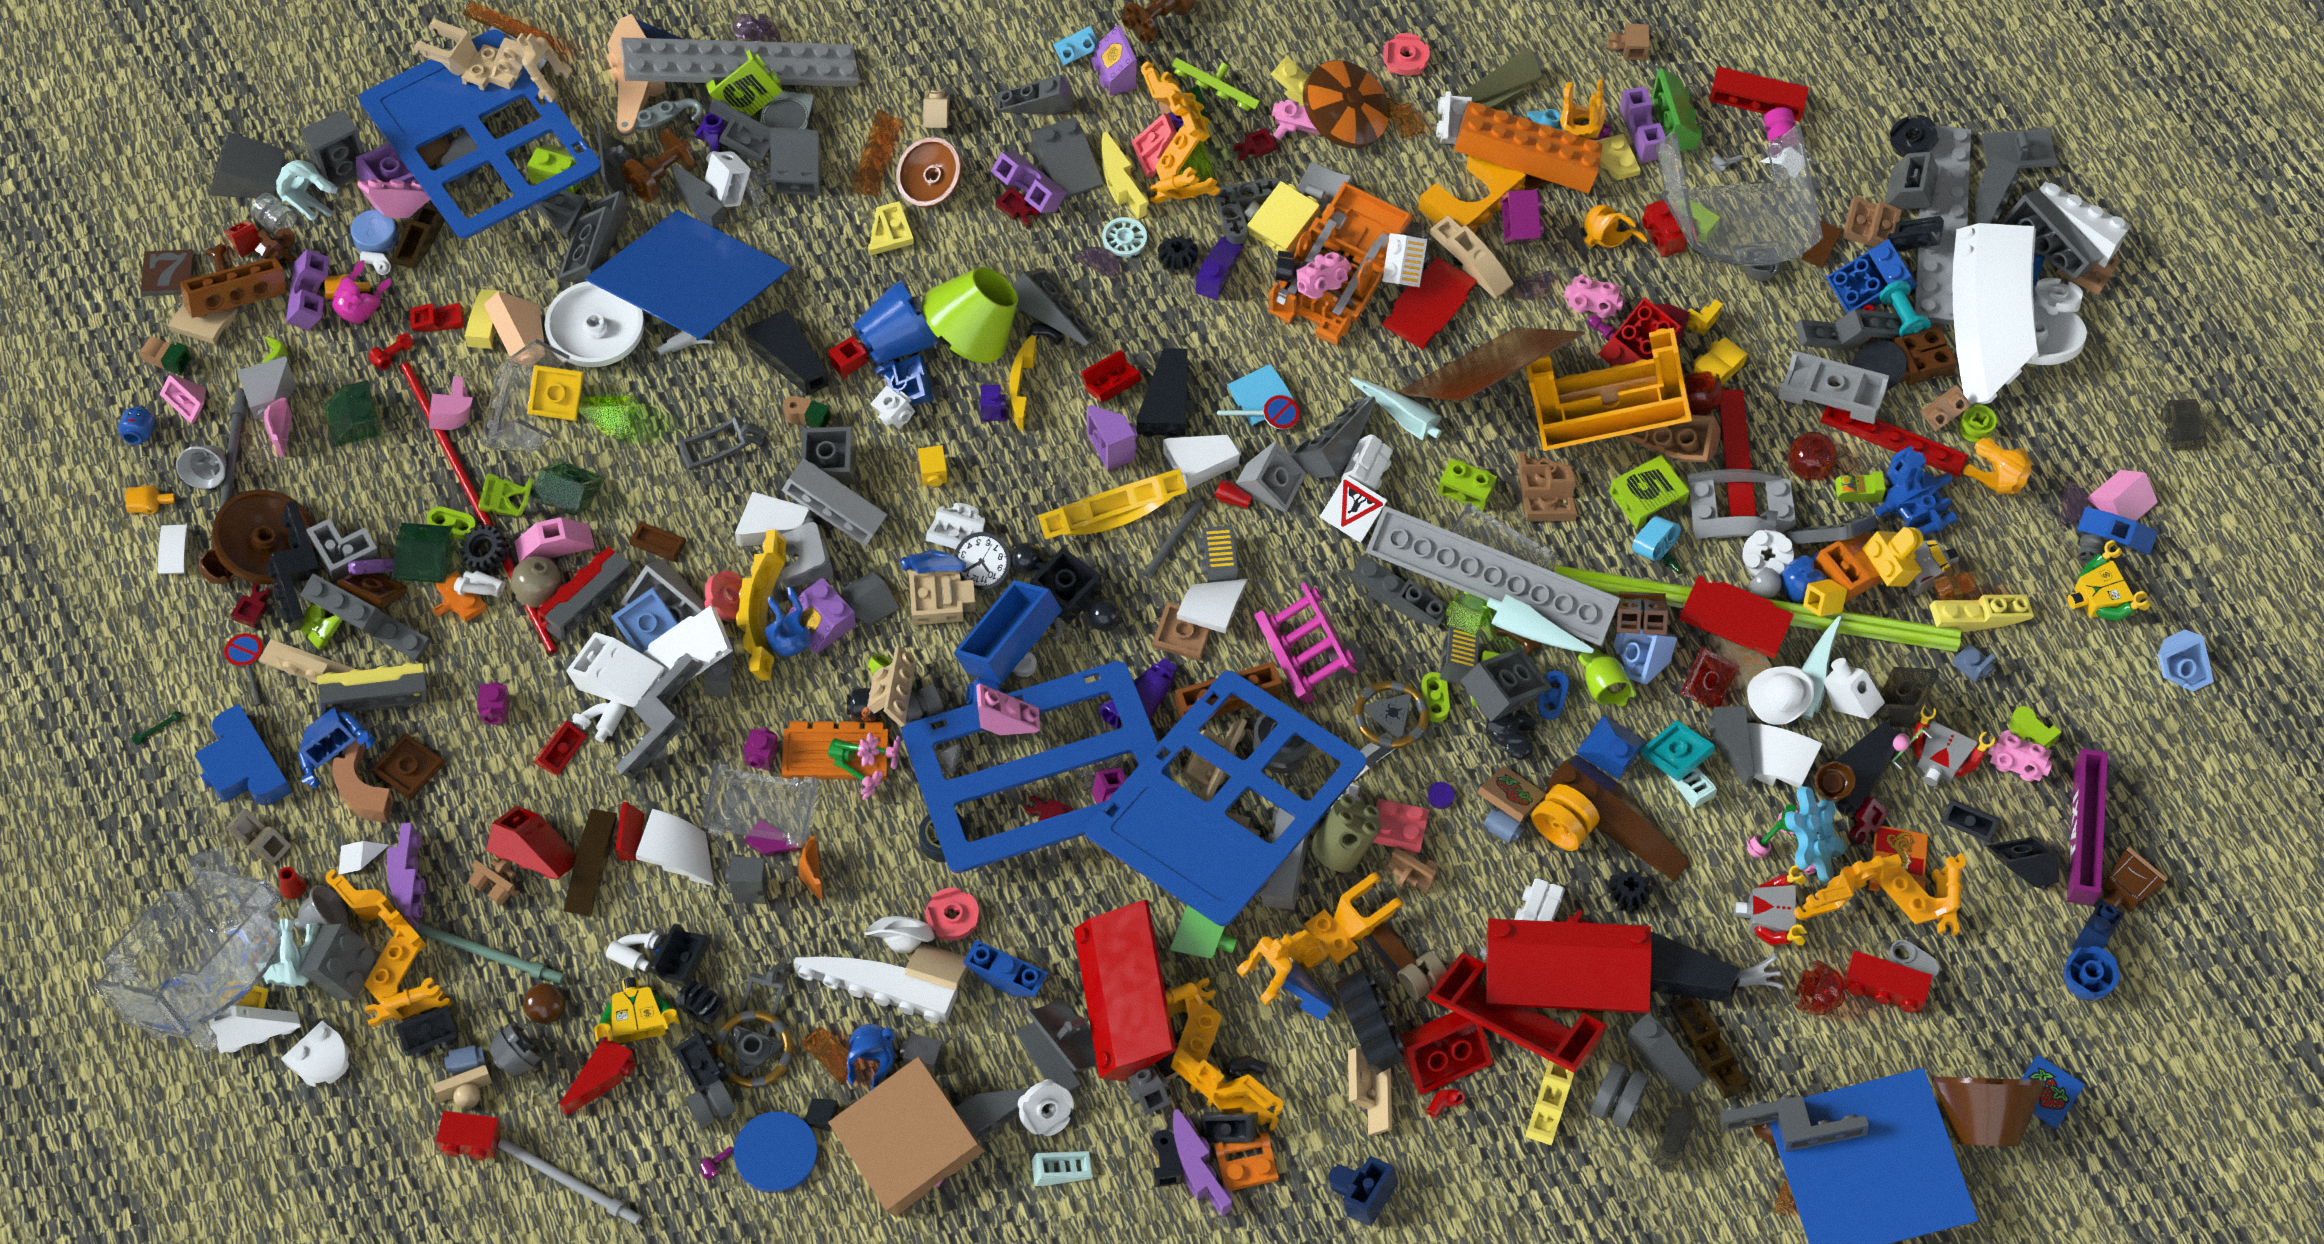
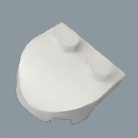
M955 503L952 508L946 509L944 506H941L936 510L935 520L927 531L926 541L956 549L966 536L984 531L985 518L979 516L977 508L968 504Z
M321 1021L281 1059L306 1084L316 1087V1083L324 1081L328 1084L333 1083L346 1072L349 1067L348 1057L351 1050L334 1029Z

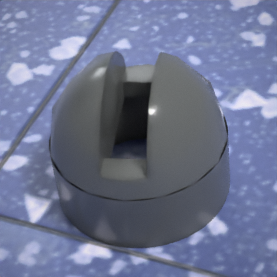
M1769 510L1762 512L1760 518L1766 520L1759 521L1760 526L1763 529L1775 531L1778 511Z

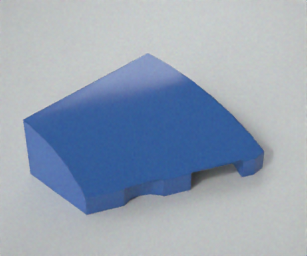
M915 355L899 363L892 360L874 368L877 375H883L887 381L886 385L897 394L901 391L911 399L910 405L934 401L922 355Z
M1293 959L1291 961L1292 969L1286 977L1285 984L1281 987L1302 999L1299 1008L1323 1021L1332 1008L1334 1000Z

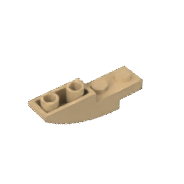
M1447 215L1430 228V234L1463 263L1462 269L1469 276L1475 278L1477 283L1493 298H1499L1513 287L1514 283L1500 262L1466 225L1460 227Z

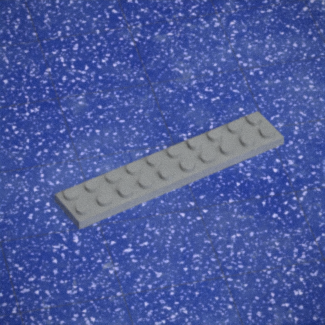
M621 37L620 42L625 81L708 83L714 79L717 83H720L749 60L746 51L750 49L755 55L760 54L767 63L766 68L769 71L774 70L782 80L780 85L858 86L859 83L853 44Z
M1935 125L1939 140L1929 152L1932 153L1939 170L1932 207L1919 208L1918 219L1941 216L1944 220L1940 245L1917 248L1915 275L1917 287L1915 288L1914 311L1917 316H1927L1932 323L1954 325L1953 261L1956 229L1966 227L1968 220L1971 129Z
M1385 505L1366 549L1367 554L1485 601H1489L1490 597H1493L1502 602L1507 594L1529 605L1565 632L1601 647L1617 611L1618 604L1621 601V598Z

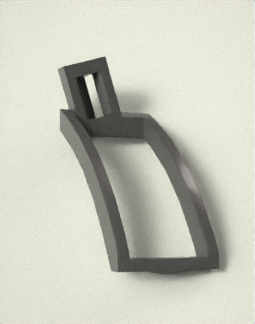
M734 417L709 431L679 440L677 444L687 469L690 470L726 458L751 443L762 445L766 432L763 428L749 424L744 425L741 417ZM734 425L741 441L739 444L712 457L692 462L686 447L687 444L711 437ZM747 433L754 434V435H756V437L749 436V435H746V434H747Z
M779 962L764 975L754 972L750 974L739 1013L745 1011L753 982L778 988L771 1014L776 1016L785 980L790 977V971H787L786 963ZM769 1023L764 1033L765 1036H769L772 1028ZM732 1029L729 1042L736 1044L734 1029Z

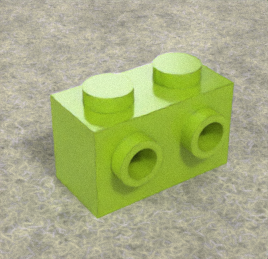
M1451 458L1439 481L1438 494L1484 512L1495 489L1497 476L1487 470H1480L1464 461H1457Z

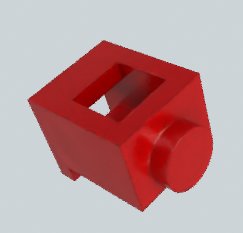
M853 336L828 350L830 364L843 379L848 378L849 374L868 363V350L862 342L858 343Z

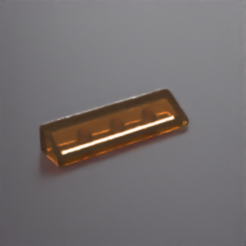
M470 1L463 12L464 16L488 27L493 26L516 39L521 33L526 38L530 33H533L536 38L544 37L552 49L555 47L549 34L474 1Z
M880 109L876 112L853 179V193L877 197L901 126L900 120Z

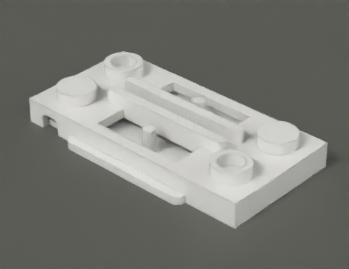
M709 606L695 617L689 616L650 643L649 649L642 654L665 668L662 675H665L674 666V662L687 652L704 665L693 676L694 678L732 652L733 649L717 609Z

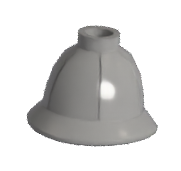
M212 445L187 448L181 452L176 460L177 473L185 483L198 489L214 488L220 485L225 478L226 453L223 448Z
M316 885L310 890L309 897L301 904L298 910V917L294 919V924L301 933L306 932V924L317 923L320 929L322 925L341 923L344 926L346 925V907L333 890L322 885Z

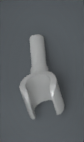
M1716 155L1713 157L1714 163L1710 167L1716 172L1721 173L1728 165L1742 161L1743 156L1738 155L1723 159L1720 155Z

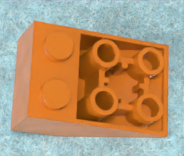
M1870 533L1861 534L1851 539L1838 540L1822 549L1813 562L1814 568L1822 571L1827 579H1831L1847 589L1845 603L1883 582V579L1862 549L1872 537Z

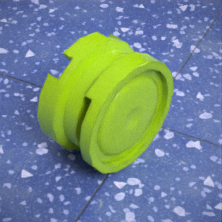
M1981 404L1967 408L1959 423L1961 435L1974 443H1977L1981 438H1990L1996 427V414L1992 409Z

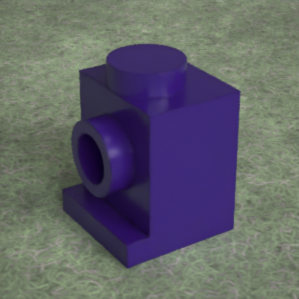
M981 385V421H1006V395H1001V385Z

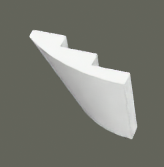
M1248 579L1193 584L1181 603L1177 619L1226 634L1239 600L1241 601Z
M1748 723L1754 778L1770 786L1774 785L1776 779L1797 788L1802 786L1822 743L1782 728Z
M652 809L636 852V859L661 865L664 871L689 876L690 881L713 886L714 878L706 832L679 817Z

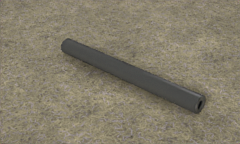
M1196 499L1143 572L1144 576L1150 579L1154 576L1204 506L1203 501Z

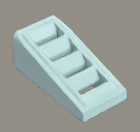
M1697 767L1690 772L1691 776L1679 782L1668 775L1693 809L1714 798L1717 788ZM1693 780L1697 781V783L1693 784L1692 786L1688 785V783H1690ZM1699 787H1701V788L1703 789V790H1701V791L1698 792V793H1696V792L1694 791V790L1698 789Z
M1089 1151L1036 1153L1031 1161L1035 1186H1047L1093 1178ZM1076 1160L1081 1161L1082 1171L1077 1172ZM1066 1161H1069L1070 1172H1066ZM1053 1163H1058L1059 1172L1054 1171ZM1045 1164L1047 1165V1173H1044L1043 1165Z

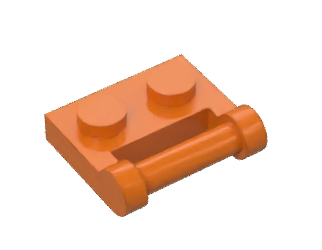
M1268 1132L1259 1133V1137H1255L1254 1142L1213 1143L1222 1184L1229 1191L1279 1180ZM1262 1148L1263 1154L1226 1162L1225 1155Z

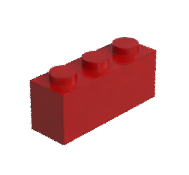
M1854 950L1847 966L1842 988L1855 996L1865 995L1874 998L1880 1004L1887 1005L1890 1003L1899 1006L1908 1013H1920L1926 1003L1933 975Z

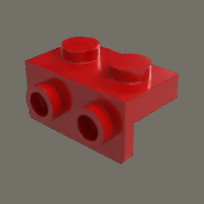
M1122 350L1113 353L1081 372L1086 391L1101 403L1112 399L1113 396L1125 389L1131 388L1142 380L1140 372L1127 363Z

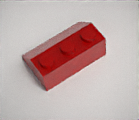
M1451 1012L1400 1034L1406 1046V1049L1403 1050L1405 1060L1402 1063L1420 1096L1493 1064L1483 1027L1456 1012Z

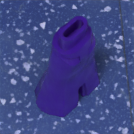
M1162 658L1158 664L1154 663L1133 681L1149 722L1174 682V675L1178 671L1177 666L1165 658ZM1110 698L1100 706L1099 712L1105 722L1118 729L1122 722L1113 699Z

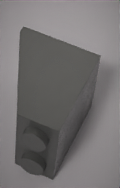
M228 132L218 156L209 195L271 200L274 192H277L276 180L281 173L282 167L287 164V160L283 159L285 149Z

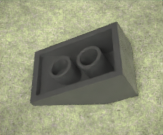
M1076 117L1032 131V148L1047 177L1067 192L1064 199L1103 186L1102 178L1085 133Z
M1522 647L1479 662L1460 680L1465 686L1467 693L1474 698L1480 706L1482 713L1491 722L1510 714L1552 688Z

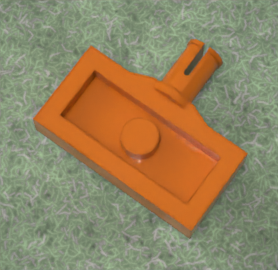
M455 571L436 583V589L444 597L445 601L432 608L437 617L452 610L466 623L487 610V607L478 594L466 592L461 596L458 592L454 591L456 580L462 577L458 571Z

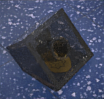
M1893 667L1880 693L1885 704L1877 710V713L1882 720L1887 721L1892 727L1909 728L1920 714L1940 673L1939 670Z

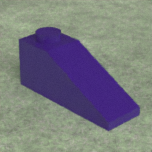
M1225 237L1220 238L1205 258L1196 277V294L1219 300L1244 247L1243 243L1235 245L1228 242Z

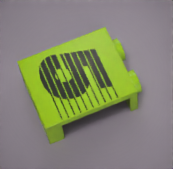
M749 49L746 51L749 59L719 84L712 79L706 83V86L712 98L719 101L723 100L735 110L746 112L752 116L783 91L780 85L782 80L774 70L769 71L766 68L767 63L760 54L755 55Z
M1662 455L1613 479L1609 490L1610 495L1636 529L1645 526L1648 515L1677 500L1682 506L1685 505L1690 492L1686 482L1680 480L1672 464L1666 462Z

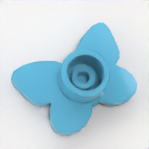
M1547 109L1545 111L1527 112V116L1534 122L1549 125L1552 128L1563 131L1560 124L1561 113L1559 111Z

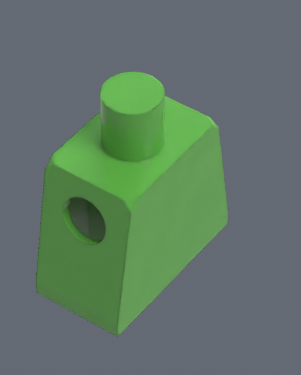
M1187 905L1170 950L1213 959L1217 948L1233 953L1238 938L1225 934L1226 926L1215 924Z

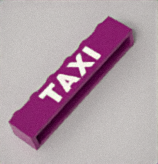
M2082 748L2074 762L2066 902L2093 906L2101 894L2108 752Z

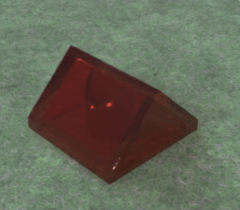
M1701 647L1680 695L1714 710V707H1721L1739 665Z

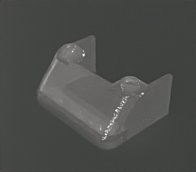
M535 339L502 362L495 375L481 434V445L495 450L531 453L551 440V434L534 426L536 416L527 414L533 367L538 365L558 368L569 360L570 355Z

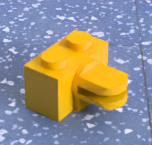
M1903 527L1898 533L1877 531L1862 547L1887 586L1907 587L1922 571L1915 560L1917 556L1914 553L1924 542L1922 532L1917 528Z

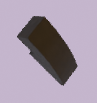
M425 203L417 210L413 220H408L390 260L391 263L414 270L426 256L445 223V219L435 206Z

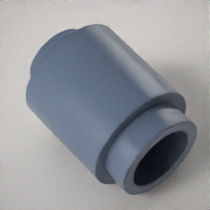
M1496 808L1490 811L1484 822L1488 832L1509 844L1513 840L1518 842L1525 828L1521 827L1523 821L1519 822L1501 809L1497 810Z
M475 1045L449 1050V1056L444 1057L447 1073H453V1076L486 1065L482 1046L475 1047Z

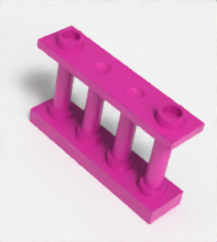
M1304 582L1301 584V587L1306 596L1277 615H1269L1264 610H1261L1254 616L1297 698L1308 704L1315 700L1311 691L1314 689V685L1343 667L1353 674L1357 673L1358 670L1354 664L1357 662L1354 654L1349 648L1346 650L1321 603L1323 600L1321 593L1316 587L1312 588ZM1309 605L1313 607L1317 615L1315 618L1287 636L1281 635L1278 629L1281 627L1280 624ZM1322 625L1328 637L1299 656H1293L1289 650L1292 648V644ZM1334 646L1339 658L1311 676L1304 677L1300 671L1303 668L1302 665Z

